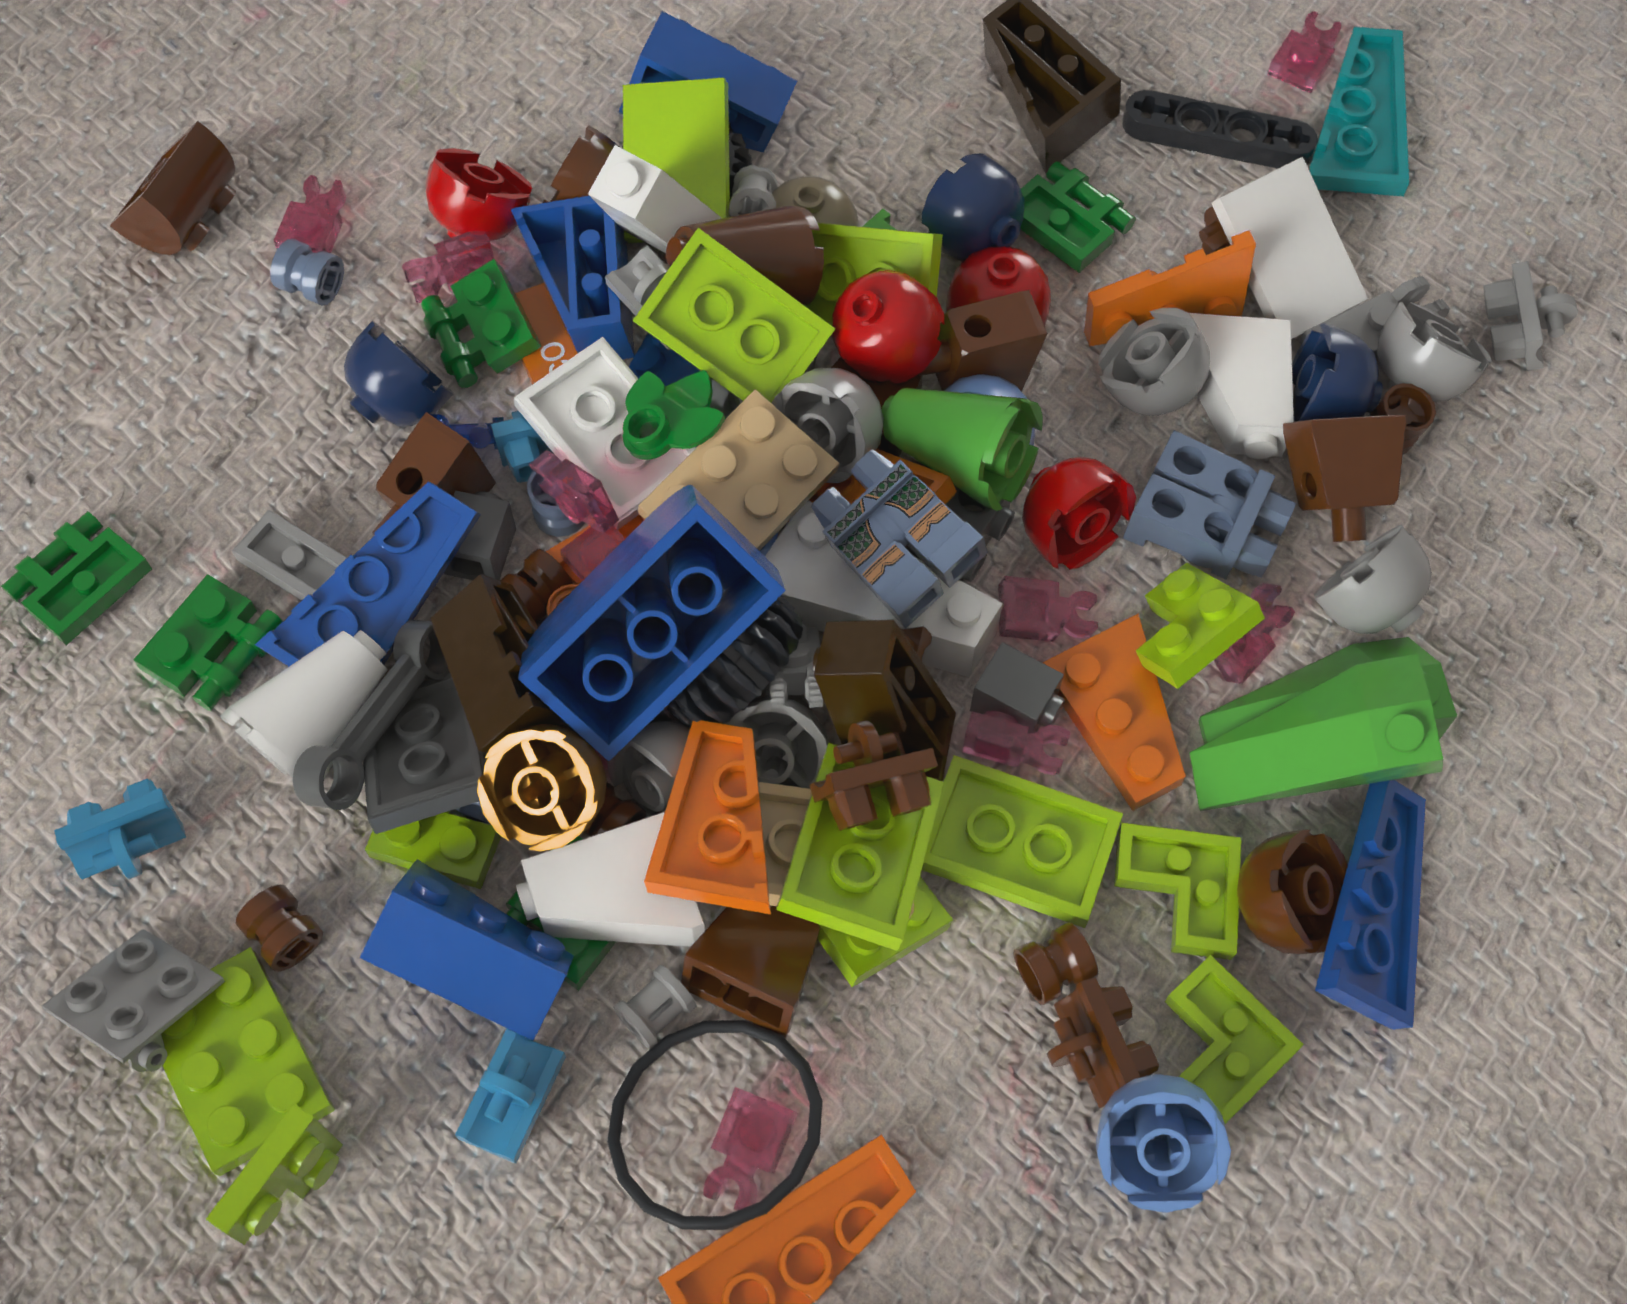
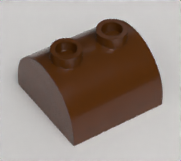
M197 121L164 152L110 224V227L136 245L158 254L173 255L178 253L182 247L192 252L210 230L208 226L201 222L206 213L211 209L217 215L220 214L237 192L228 185L236 170L230 152L215 134Z

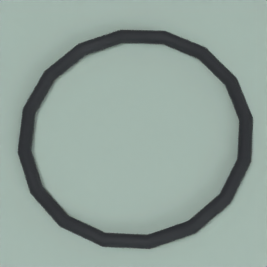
M746 1020L702 1021L666 1035L632 1065L613 1099L607 1143L618 1182L645 1213L682 1230H727L767 1214L800 1184L820 1144L823 1101L809 1062L781 1034ZM706 1033H744L774 1045L798 1069L810 1102L807 1141L790 1175L760 1202L725 1216H684L653 1202L630 1176L620 1142L625 1104L643 1071L672 1046Z

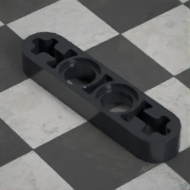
M1141 90L1129 96L1122 119V126L1125 132L1132 138L1140 141L1276 169L1301 157L1304 158L1306 165H1308L1318 142L1317 133L1314 128L1300 120L1152 90ZM1141 113L1151 114V118H1143ZM1167 117H1173L1172 124L1166 123ZM1188 119H1196L1203 122L1207 129L1201 132H1193L1185 128L1182 122ZM1236 129H1245L1253 133L1256 139L1250 142H1242L1233 137L1231 132ZM1266 136L1272 138L1270 144L1265 143ZM1289 142L1295 143L1296 148L1288 147Z

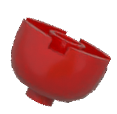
M456 148L439 149L435 154L433 162L430 164L425 186L428 207L434 218L442 227L448 230L447 234L451 239L461 244L476 245L477 241L490 242L505 238L518 226L511 209L528 206L530 203L531 183L522 174L496 160L494 169L478 163L479 153Z
M990 246L972 253L955 269L947 293L946 311L1029 290L1045 326L1051 305L1048 277L1034 257L1023 250L1010 246Z
M883 270L864 274L850 283L837 300L832 314V327L835 328L832 333V339L844 362L867 381L877 383V381L890 380L894 384L902 383L923 372L938 354L941 342L937 338L940 333V322L944 324V312L937 297L914 277L906 273Z
M1076 457L1060 461L1041 470L1031 482L1023 506L1022 520L1025 532L1037 552L1052 567L1059 569L1058 564L1063 563L1069 570L1080 568L1095 560L1116 541L1119 536L1112 529L1118 523L1121 515L1127 521L1130 520L1135 507L1136 494L1133 486L1122 475L1096 459Z

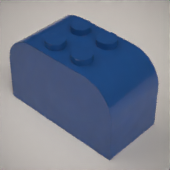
M687 485L657 507L549 614L528 641V648L522 653V665L518 679L607 761H610L775 602L786 589L778 569L693 485Z

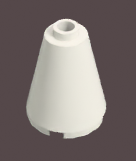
M361 630L354 637L345 631H341L229 706L220 717L232 726L240 719L243 723L235 732L283 774L286 775L288 773L293 778L294 767L301 754L313 746L331 747L379 685L387 671L386 667L380 662L386 655V652ZM332 761L325 771L324 779L333 765Z

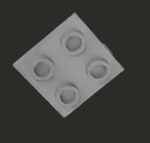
M142 929L43 1004L42 1007L44 1011L122 1063L128 1061L130 1067L138 1072H153L161 1068L167 1059V1051L164 1049L161 1033L225 981L217 973L145 929Z

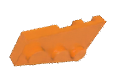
M1250 230L1232 236L1233 245L1208 255L1205 254L1203 248L1184 255L1185 264L1157 274L1148 269L1088 293L1084 334L1089 346L1107 344L1108 340L1123 325L1133 319L1138 326L1154 319L1150 311L1158 308H1179L1187 313L1242 317L1256 242Z

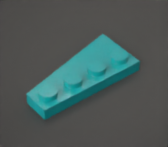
M1367 27L1353 28L1309 167L1318 190L1404 197L1409 186L1403 30Z

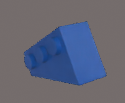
M662 11L639 56L629 84L725 78L728 83V108L731 128L734 133L742 134L746 148L764 153L797 84V80L785 75L777 68L768 66L737 50L734 46L696 29L688 22L677 19ZM623 101L618 112L623 114Z
M590 196L511 209L530 255L577 353L601 337H604L622 360L634 358L632 311L606 285L605 276L610 272L628 264L627 241L624 239V231Z
M417 859L392 890L360 958L534 1041L568 973L574 955L564 950V945L558 939L544 932L533 931Z

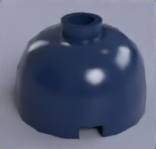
M983 153L968 154L960 160L966 163V165L960 167L954 174L946 169L938 177L929 192L922 211V224L929 228V233L943 234L941 252L961 262L972 253L990 246H1011L1018 238L1023 222L1025 199L1017 179L1005 167Z
M372 320L356 338L347 352L344 364L345 379L356 394L350 403L373 424H376L382 417L397 426L416 425L426 412L433 416L454 393L451 389L440 385L442 380L398 340L396 343L391 341L384 334L386 330Z
M1327 323L1320 324L1323 333L1312 330L1306 336L1292 362V384L1295 385L1293 393L1294 422L1314 419L1363 417L1366 412H1373L1381 399L1383 384L1378 381L1379 370L1374 352L1357 335Z

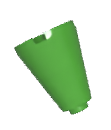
M903 388L895 396L891 395L888 397L882 407L884 418L883 431L887 441L927 468L950 476L955 487L987 508L999 511L1003 509L999 503L1001 500L1012 502L1021 492L1032 471L1039 449L1030 445L1032 428L1042 431L1043 426L1041 407L1034 401L1017 397Z

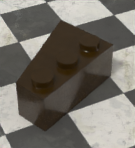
M1006 0L983 18L985 57L1045 173H1047L1054 162L1063 161L1120 115L1121 78L1032 0Z
M480 574L430 617L479 751L488 753L492 746L508 734L539 724L548 723L568 727L576 732L518 679L522 665V653L528 648V641L538 629V626L513 585Z
M895 620L826 622L821 646L814 653L813 670L814 677L841 745L848 743V732L852 723L869 721L876 729L878 736L893 733L897 739V750L884 753L883 760L933 748L938 766L925 772L927 777L943 781L956 712Z

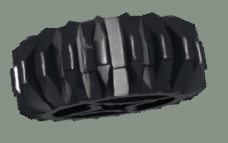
M781 595L667 705L668 711L684 725L688 724L690 727L693 721L698 722L699 720L715 723L730 722L737 712L745 711L748 704L756 696H761L763 689L770 682L776 680L775 676L781 668L788 664L789 656L798 647L804 628L802 627L803 620L794 612L795 608Z

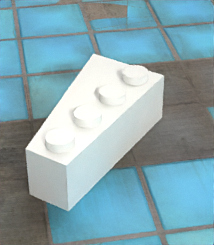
M807 501L790 519L771 546V549L765 555L778 569L786 589L782 596L795 608L794 612L803 620L802 624L807 628L815 627L819 631L824 632L826 622L894 619L901 629H905L830 546L822 532L824 528L811 508L812 502ZM916 558L938 578L944 592L939 599L907 627L924 626L931 633L932 641L924 651L922 662L930 667L970 677L997 634L1003 603L960 580L949 588L922 560Z

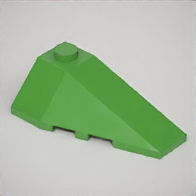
M1409 637L1355 643L1200 716L1198 722L1203 742L1206 744L1357 664L1412 654H1419L1432 702L1439 740L1456 719L1457 714L1441 663Z
M1419 654L1357 664L1189 752L1200 811L1442 772L1443 755Z

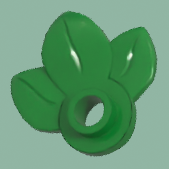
M646 371L634 383L626 396L625 405L628 415L623 422L622 436L623 443L631 455L642 460L655 459L667 453L671 448L690 449L701 445L717 433L724 423L725 416L721 411L710 407L713 392L711 378L707 371L696 372L667 386L655 374Z

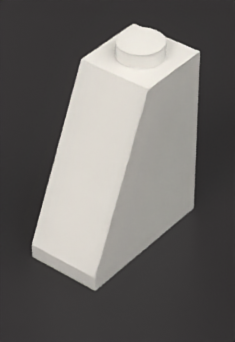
M616 145L613 147L588 193L623 231L666 253L669 240L674 237L680 227L722 219L662 169Z
M1189 313L1199 327L1210 351L1208 378L1197 396L1227 453L1247 455L1254 459L1282 457L1286 448L1283 423L1294 422L1291 320Z
M664 812L521 860L527 882L516 885L526 919L528 921L539 917L544 932L553 937L691 947L705 931L696 901L647 892L644 879Z

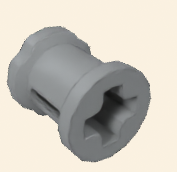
M749 165L736 173L732 187L733 195L729 205L731 217L776 208V201L772 192L777 189L778 182L769 169Z
M659 965L653 971L654 979L628 1002L620 1000L613 1006L614 1011L626 1027L648 1049H651L657 1043L656 1035L682 1011L690 1013L697 1007L688 990L663 965Z

